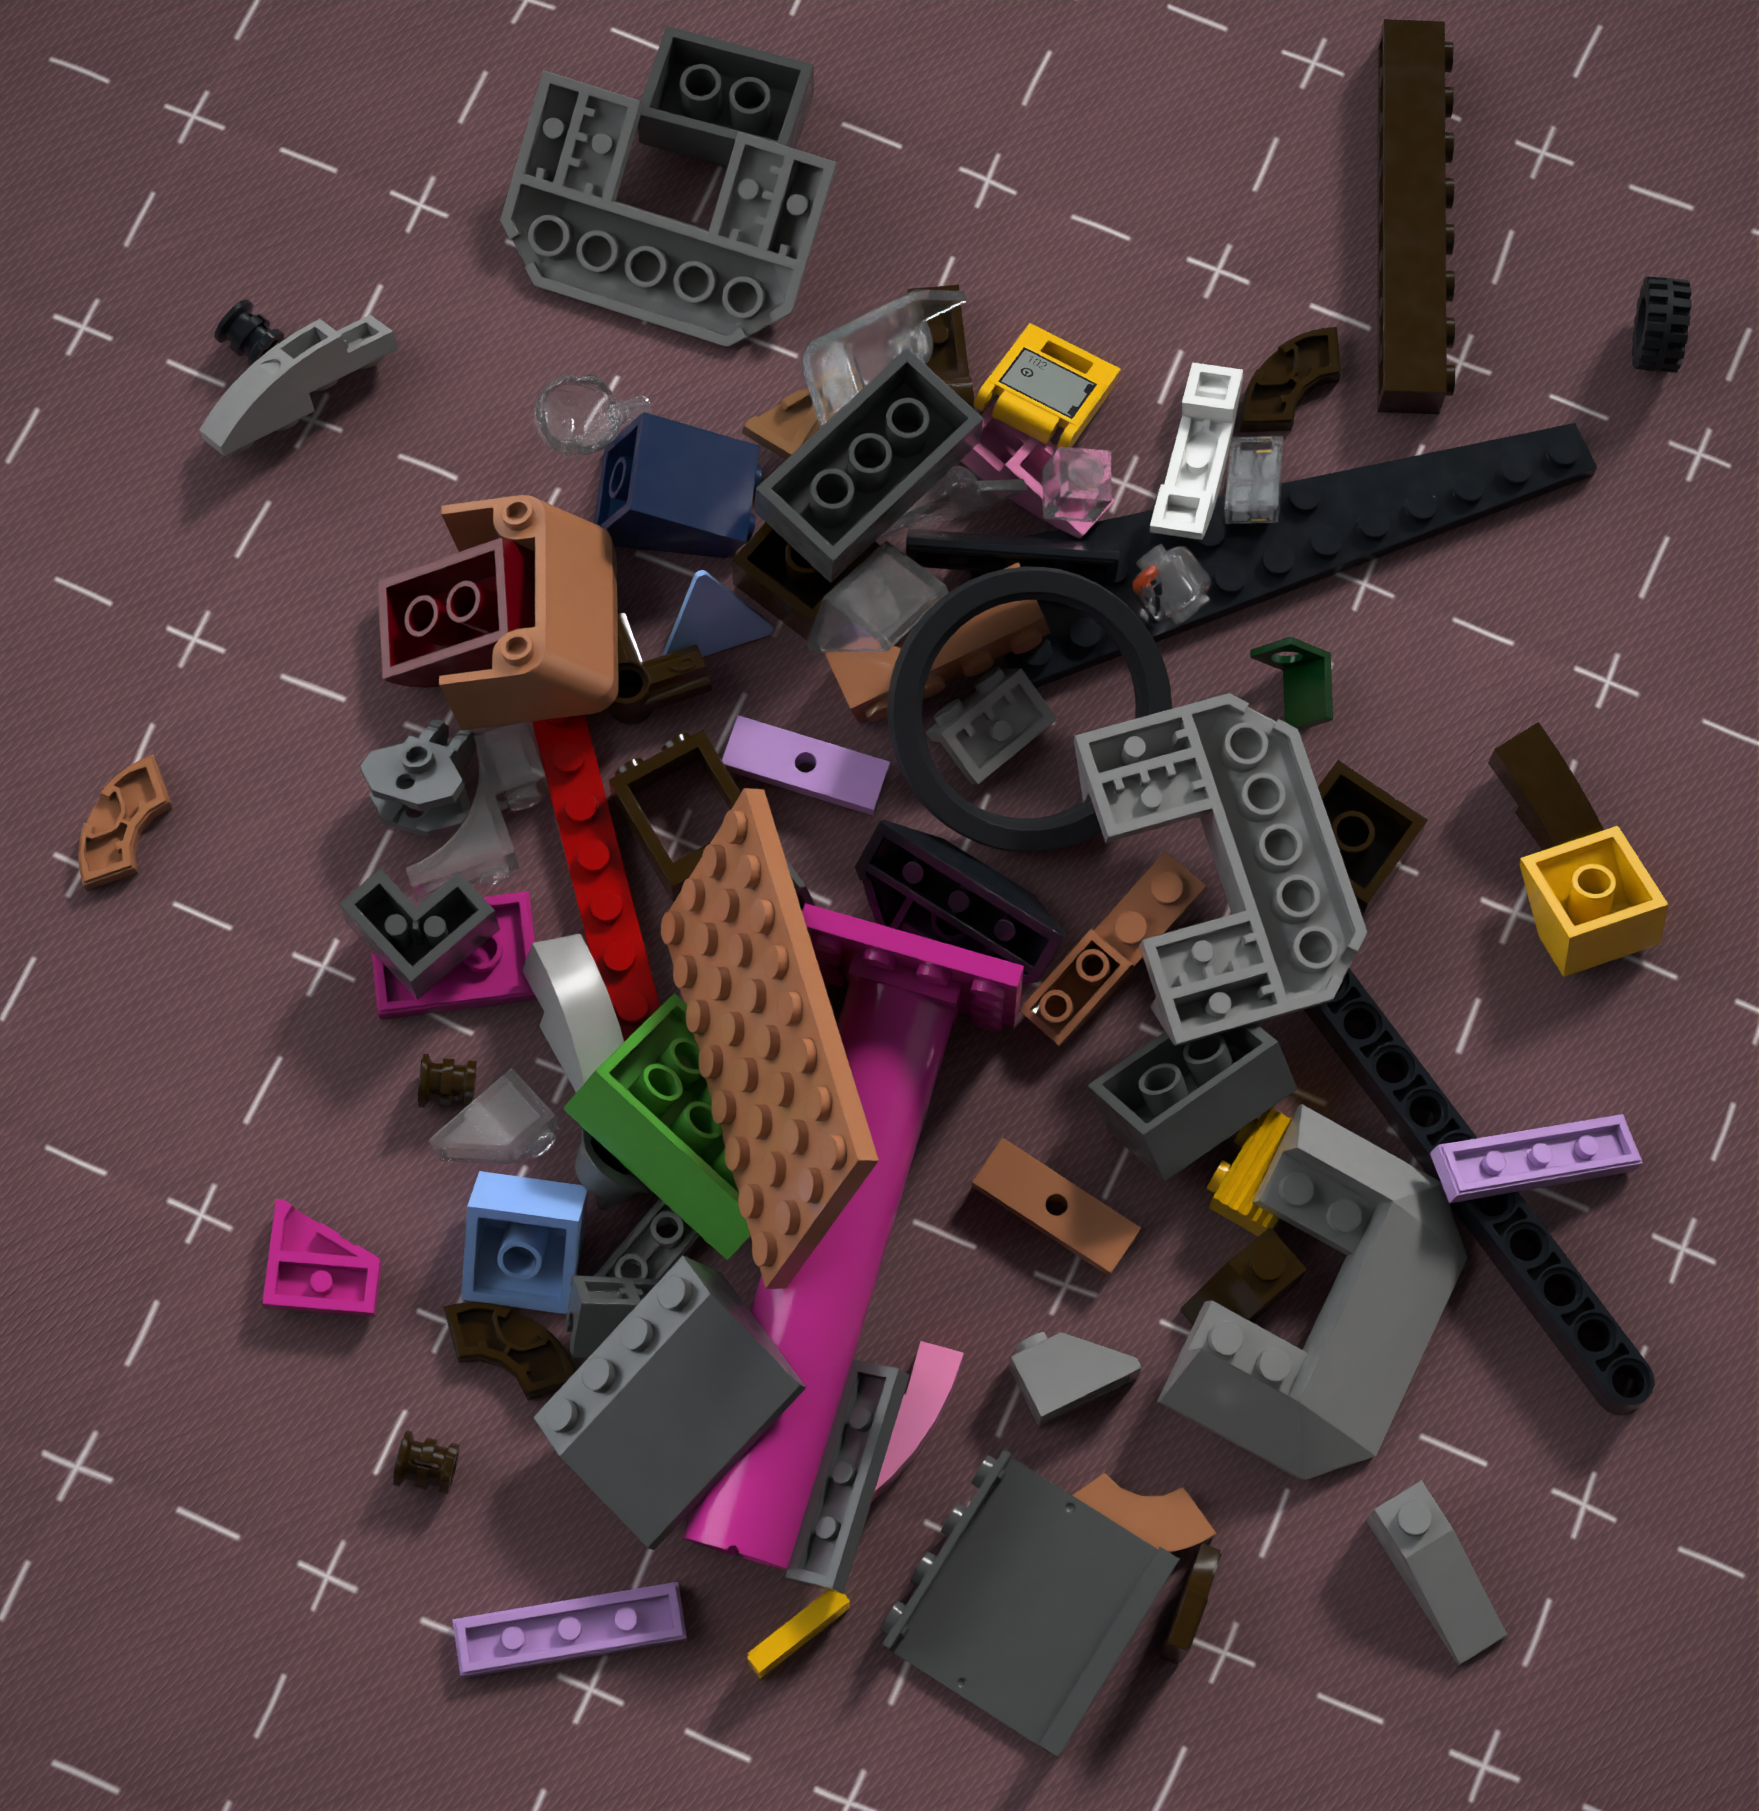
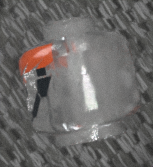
M1160 544L1136 562L1141 572L1134 578L1132 588L1158 622L1164 623L1173 620L1177 626L1197 613L1210 601L1206 593L1211 587V579L1188 548L1177 546L1166 551L1162 544Z

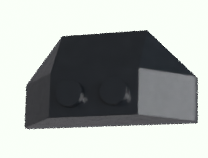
M881 820L855 865L859 880L863 882L867 900L876 924L1023 965L1022 984L1035 983L1041 980L1067 935L1035 895L941 837Z

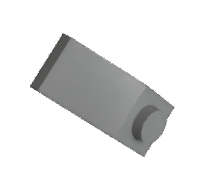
M1040 1332L1026 1338L1015 1346L1017 1354L1011 1356L1009 1369L1038 1427L1137 1379L1142 1369L1136 1357L1062 1332L1050 1338H1047L1045 1332Z

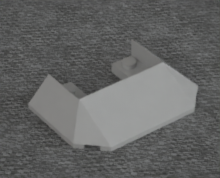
M543 70L500 219L509 239L513 240L526 265L525 269L534 286L726 347L740 342L793 313L838 162L738 131L709 230L616 201L643 109V101Z
M1231 693L1082 733L1074 737L1083 804L1093 803L1105 843L1199 817L1232 913L1229 916L1144 939L1139 945L1156 995L1150 1008L1174 1046L1331 1002L1367 934L1365 923L1298 729L1280 719L1276 722L1249 708L1248 702Z
M1303 1104L1298 1105L1252 1203L1347 1255L1303 1350L1212 1300L1205 1301L1157 1400L1158 1403L1301 1481L1377 1455L1467 1260L1466 1251L1451 1205L1439 1180Z

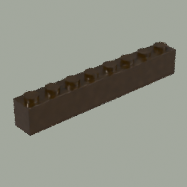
M1384 19L1378 41L1377 412L1440 414L1445 396H1453L1455 365L1447 364L1446 349L1453 348L1455 339L1454 317H1446V302L1453 301L1455 289L1454 271L1446 270V255L1453 254L1455 239L1454 224H1446V209H1452L1454 201V178H1446V163H1452L1454 133L1445 132V118H1451L1454 104L1453 87H1445V72L1451 73L1454 46L1453 42L1445 41L1444 21Z

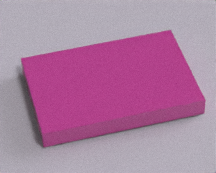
M529 891L483 897L495 910L500 930L418 1000L371 950L379 1019L538 1000L522 972L531 945L535 943Z

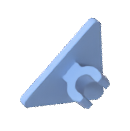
M701 570L694 574L662 656L697 644L702 657L768 636L773 632V626L768 619L708 572Z

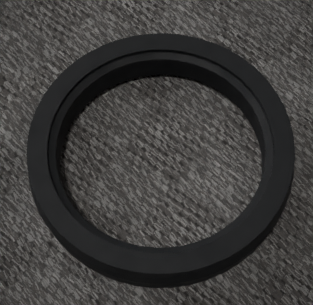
M1016 567L987 573L962 584L937 601L921 617L905 640L895 662L889 686L887 716L890 739L899 768L910 789L934 817L961 836L982 845L1015 852H1041L1073 846L1100 834L1102 831L1093 803L1083 804L1082 802L1073 808L1045 817L1013 818L990 813L974 806L961 797L946 782L936 767L927 747L923 730L922 702L931 667L950 637L973 617L1002 604L1023 600L1057 602L1078 610L1102 627L1117 645L1127 663L1134 686L1135 719L1172 709V697L1167 669L1152 635L1137 615L1122 600L1096 582L1074 573L1046 567Z

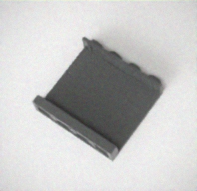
M1003 1449L997 1460L988 1455L971 1481V1484L977 1487L978 1491L966 1508L958 1503L949 1515L940 1531L949 1538L937 1557L927 1552L916 1568L910 1581L918 1585L907 1605L897 1600L880 1627V1630L887 1634L882 1645L1045 1751L1059 1758L1174 1570L1179 1558L1161 1547L1156 1549L1011 1457V1452Z

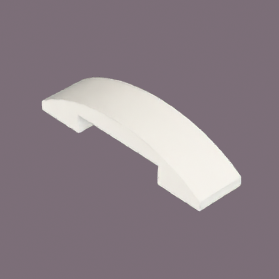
M1192 362L1182 400V418L1165 483L1160 485L1150 523V532L1199 540L1203 539L1213 514L1227 462L1243 381L1242 369Z

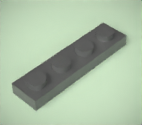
M853 1359L785 1578L798 1584L844 1594L910 1376L903 1370Z

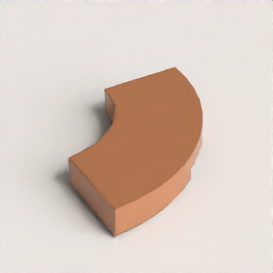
M154 754L137 761L116 775L100 792L101 797L93 807L87 822L83 824L79 841L78 861L82 883L86 891L137 874L136 851L141 834L154 818L173 808Z
M1103 1473L1072 1495L1156 1549L1161 1547L1171 1554L1192 1549L1216 1535V1532L1184 1487L1164 1496H1140L1120 1488L1106 1473Z

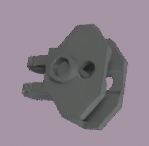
M434 719V721L431 720V723L428 724L427 729H424L419 738L409 735L402 744L370 751L361 764L360 770L371 790L369 794L370 799L383 824L429 839L463 830L473 816L465 789L466 782L463 771L476 752L478 734L470 729H460L456 733V737H453L446 747L445 745L448 743L447 740L449 738V726L443 721ZM412 809L418 810L423 814L418 818L407 816Z

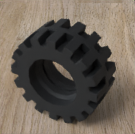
M1651 276L1644 278L1643 285L1640 288V298L1637 300V312L1634 318L1635 326L1632 336V364L1635 369L1677 373L1678 369H1680L1685 355V344H1687L1688 327L1690 326L1692 300H1690L1692 292L1688 280Z

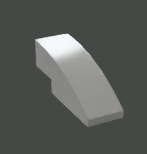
M581 934L532 943L522 970L544 1010L539 1026L576 1092L592 1073L624 1043L608 991Z

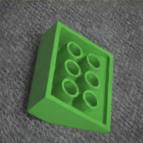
M674 993L592 1073L563 1109L691 1226L708 1244L728 1260L750 1237L746 1218L742 1217L739 1211V1193L733 1173L728 1169L725 1162V1145L721 1124H717L713 1119L711 1095L706 1078L701 1075L699 1070L700 1050L695 1042L693 1033L687 1028V1004Z

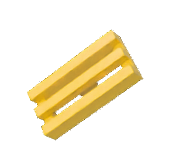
M827 1590L748 1652L747 1660L749 1666L759 1679H762L850 1609V1600L845 1594Z

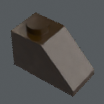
M1269 1227L1229 1260L1181 1307L1180 1311L1194 1325L1204 1302L1212 1300L1250 1322H1254L1295 1288L1302 1280L1307 1269Z

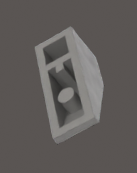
M1422 1480L1371 1512L1366 1518V1522L1458 1666L1507 1636L1458 1537Z

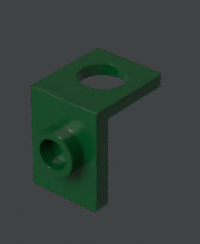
M1293 637L1284 638L1250 650V658L1283 671L1284 719L1286 723L1300 731L1333 720L1330 652ZM1281 652H1296V653H1298V654L1290 655V656L1275 655V654L1281 653Z

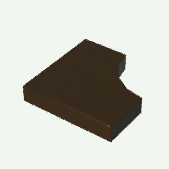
M1203 1543L1197 1550L1159 1658L1178 1664L1182 1662L1189 1652L1208 1601L1209 1592L1222 1556L1220 1554L1221 1550Z

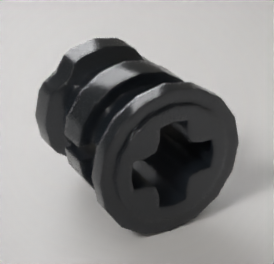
M247 299L238 302L225 314L215 330L214 338L219 343L229 340L231 342V350L239 357L243 356V354L248 357V364L251 366L271 348L283 341L284 333L279 329L271 330L269 328L270 322L262 314L257 316L252 314L254 305Z

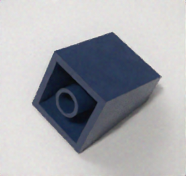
M643 412L605 446L594 524L605 528L609 532L614 546L727 558L751 539L755 529L756 518L751 513L753 495H755L756 488L760 485L762 478V468L757 465L759 446Z

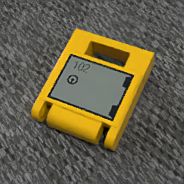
M1029 323L982 385L973 406L984 411L996 394L1000 397L995 404L991 417L1046 445L1055 434L1057 426L1064 428L1065 430L1060 436L1057 450L1067 454L1114 389L1121 369Z

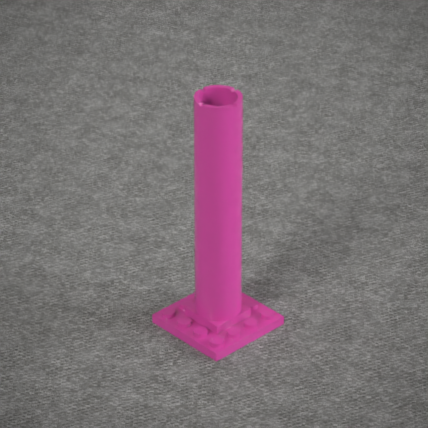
M806 903L802 914L824 983L843 987L845 980L849 981L837 1027L879 1161L786 1289H766L761 1274L750 1312L807 1388L688 1514L682 1535L684 1540L732 1556L738 1552L744 1556L743 1559L786 1571L851 1369L952 1025L956 1024L958 1014L961 1013L971 1016L969 1023L981 1029L993 1032H1000L1002 1026L1014 1029L1020 1008L1024 969L1023 965Z

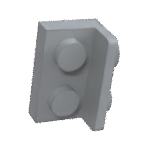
M997 666L987 671L973 684L976 688L973 694L963 702L955 699L942 707L933 716L937 723L925 732L931 741L941 742L970 784L978 785L1057 720V717L1021 668H1005L1001 670Z

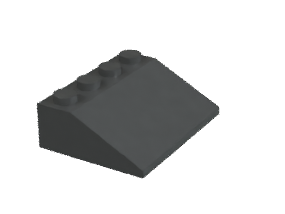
M682 1256L533 1418L565 1463L647 1548L655 1550L807 1387L725 1276L719 1271Z

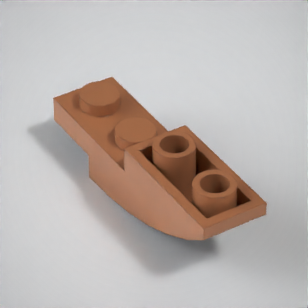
M1165 850L1096 929L1088 931L1021 1006L1019 1011L1058 1046H1062L1145 963L1139 946L1141 941L1172 932L1175 924L1207 890L1206 885Z

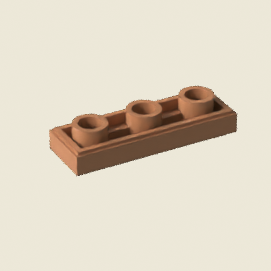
M1003 1137L972 1181L971 1186L1109 1277L1141 1230V1227ZM1050 1202H1059L1065 1207L1066 1211L1062 1215L1055 1216L1047 1211L1046 1205Z

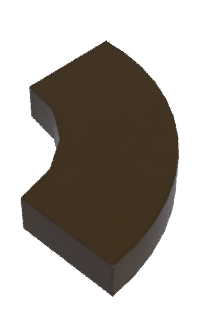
M1337 327L1312 330L1286 341L1255 371L1247 387L1242 404L1240 432L1292 431L1295 410L1303 397L1321 385L1340 380L1341 366Z
M467 1302L443 1306L458 1362L482 1361L502 1367L518 1381L527 1400L557 1392L576 1372L569 1354L559 1340L543 1325L512 1310V1308L484 1302Z

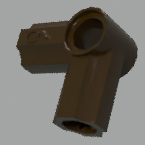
M626 613L618 614V693L625 687L630 686L638 687L641 691L632 698L625 699L617 696L608 707L613 718L620 723L628 725L639 724L646 720L655 709L712 691L706 665L697 644L643 662Z

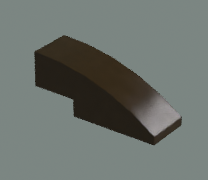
M1539 722L1494 749L1488 764L1518 804L1515 812L1542 851L1604 830L1577 779Z

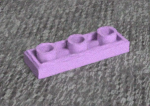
M737 715L722 758V762L728 772L872 816L875 814L890 769V761ZM802 763H809L815 767L810 772H801L797 769Z

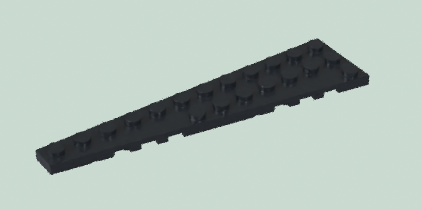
M1576 423L1266 486L1279 487L1276 521L1229 522L1231 494L1218 496L1211 520L1202 540L1150 532V523L1154 510L1097 521L1081 539L1061 529L1024 537L1117 544L1120 553L1116 580L1091 581L1101 585L1122 600L1142 621L1156 643L1594 476L1597 465ZM1257 488L1252 496L1251 506L1254 514H1258L1256 503L1257 495L1261 488ZM1152 564L1159 572L1155 578L1157 583L1154 586L1161 582L1163 593L1161 596H1158L1160 597V610L1162 611V616L1158 619L1151 614V611L1146 606L1147 602L1143 599L1142 593H1140L1141 595H1136L1132 588L1133 581ZM966 571L970 580L991 573ZM1149 579L1146 585L1148 590L1143 592L1146 593L1143 596L1147 597L1149 602H1155L1156 604L1154 586L1150 584ZM1037 600L1051 633L1043 636L1042 642L1032 650L1021 654H1014L1011 651L1003 655L1009 668H1021L1034 687L1038 688L1122 656V653L1102 627L1088 616L1064 604Z

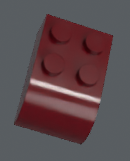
M501 537L378 580L382 680L408 687H440L439 676L492 669L493 649L503 635L516 629L535 627V551Z

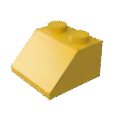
M1618 826L1520 858V868L1539 938L1563 977L1661 944L1668 903Z

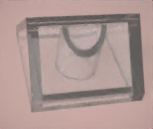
M886 540L824 596L807 640L810 652L888 651L917 624L921 617L937 601L949 593L947 587L943 582Z

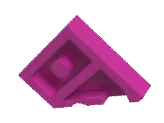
M276 1199L262 1302L265 1309L376 1318L382 1271L381 1259L359 1245H354L342 1238L338 1232L323 1223L319 1224L296 1210L287 1201Z

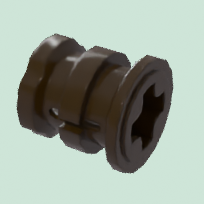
M423 1054L419 1073L418 1107L425 1108L428 1101L432 1100L439 1101V1107H451V1103L456 1102L462 1103L464 1109H473L477 1061L468 1060L466 1065H455V1059L444 1058L443 1063H432L430 1055Z
M406 1430L395 1463L393 1485L400 1487L406 1479L415 1481L416 1488L426 1490L428 1485L438 1486L440 1493L448 1495L457 1467L460 1445L451 1443L446 1448L438 1446L437 1439L428 1437L425 1439V1442L415 1441L413 1432ZM415 1459L419 1461L437 1464L438 1468L429 1465L418 1464L415 1462Z

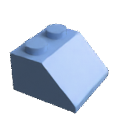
M479 1171L467 1206L461 1300L567 1314L571 1292L572 1275L578 1276L585 1236L589 1190L584 1185Z

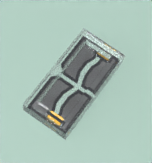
M1283 436L1231 437L1224 507L1226 524L1279 522L1285 450Z

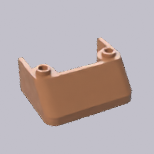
M529 495L441 506V515L458 552L501 537L535 551V627L516 629L503 635L493 649L492 669L439 676V686L460 729L468 730L594 714L608 708L618 694L617 551L609 532L597 524Z

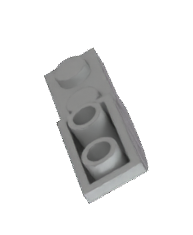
M368 315L338 331L321 319L303 327L266 352L229 387L200 427L199 431L202 439L221 455L226 456L230 453H240L249 449L254 441L274 431H282L295 426L300 418L315 411L309 393L326 390L334 386L339 378L357 369L373 367L380 363L384 356L398 350L394 332L372 315Z

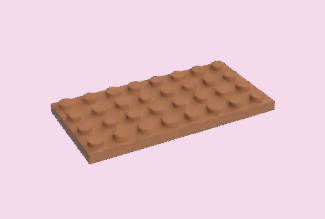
M744 788L732 809L726 813L724 821L713 840L705 847L702 858L694 871L684 881L682 890L670 910L664 914L661 922V936L663 942L668 944L674 965L673 978L675 985L680 988L683 1001L687 1004V1028L693 1033L695 1042L700 1050L699 1070L707 1081L712 1099L713 1119L717 1124H721L723 1131L725 1162L728 1169L733 1173L739 1193L738 1207L742 1217L746 1218L752 1239L753 1260L760 1267L766 1289H786L868 1177L879 1159L765 791L763 789Z

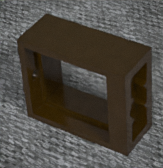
M704 730L692 736L689 733L675 736L661 748L662 752L645 761L642 758L628 761L616 770L615 777L609 779L613 801L673 903L681 892L684 881L690 877L702 858L703 851L707 845L672 862L633 794L700 759L728 808L731 810L741 792Z

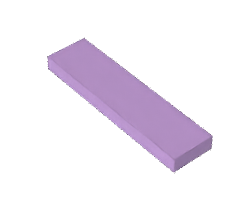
M1623 1114L1440 1144L1430 1152L1449 1203L1633 1172L1643 1164Z
M678 1582L452 1619L461 1678L687 1641Z

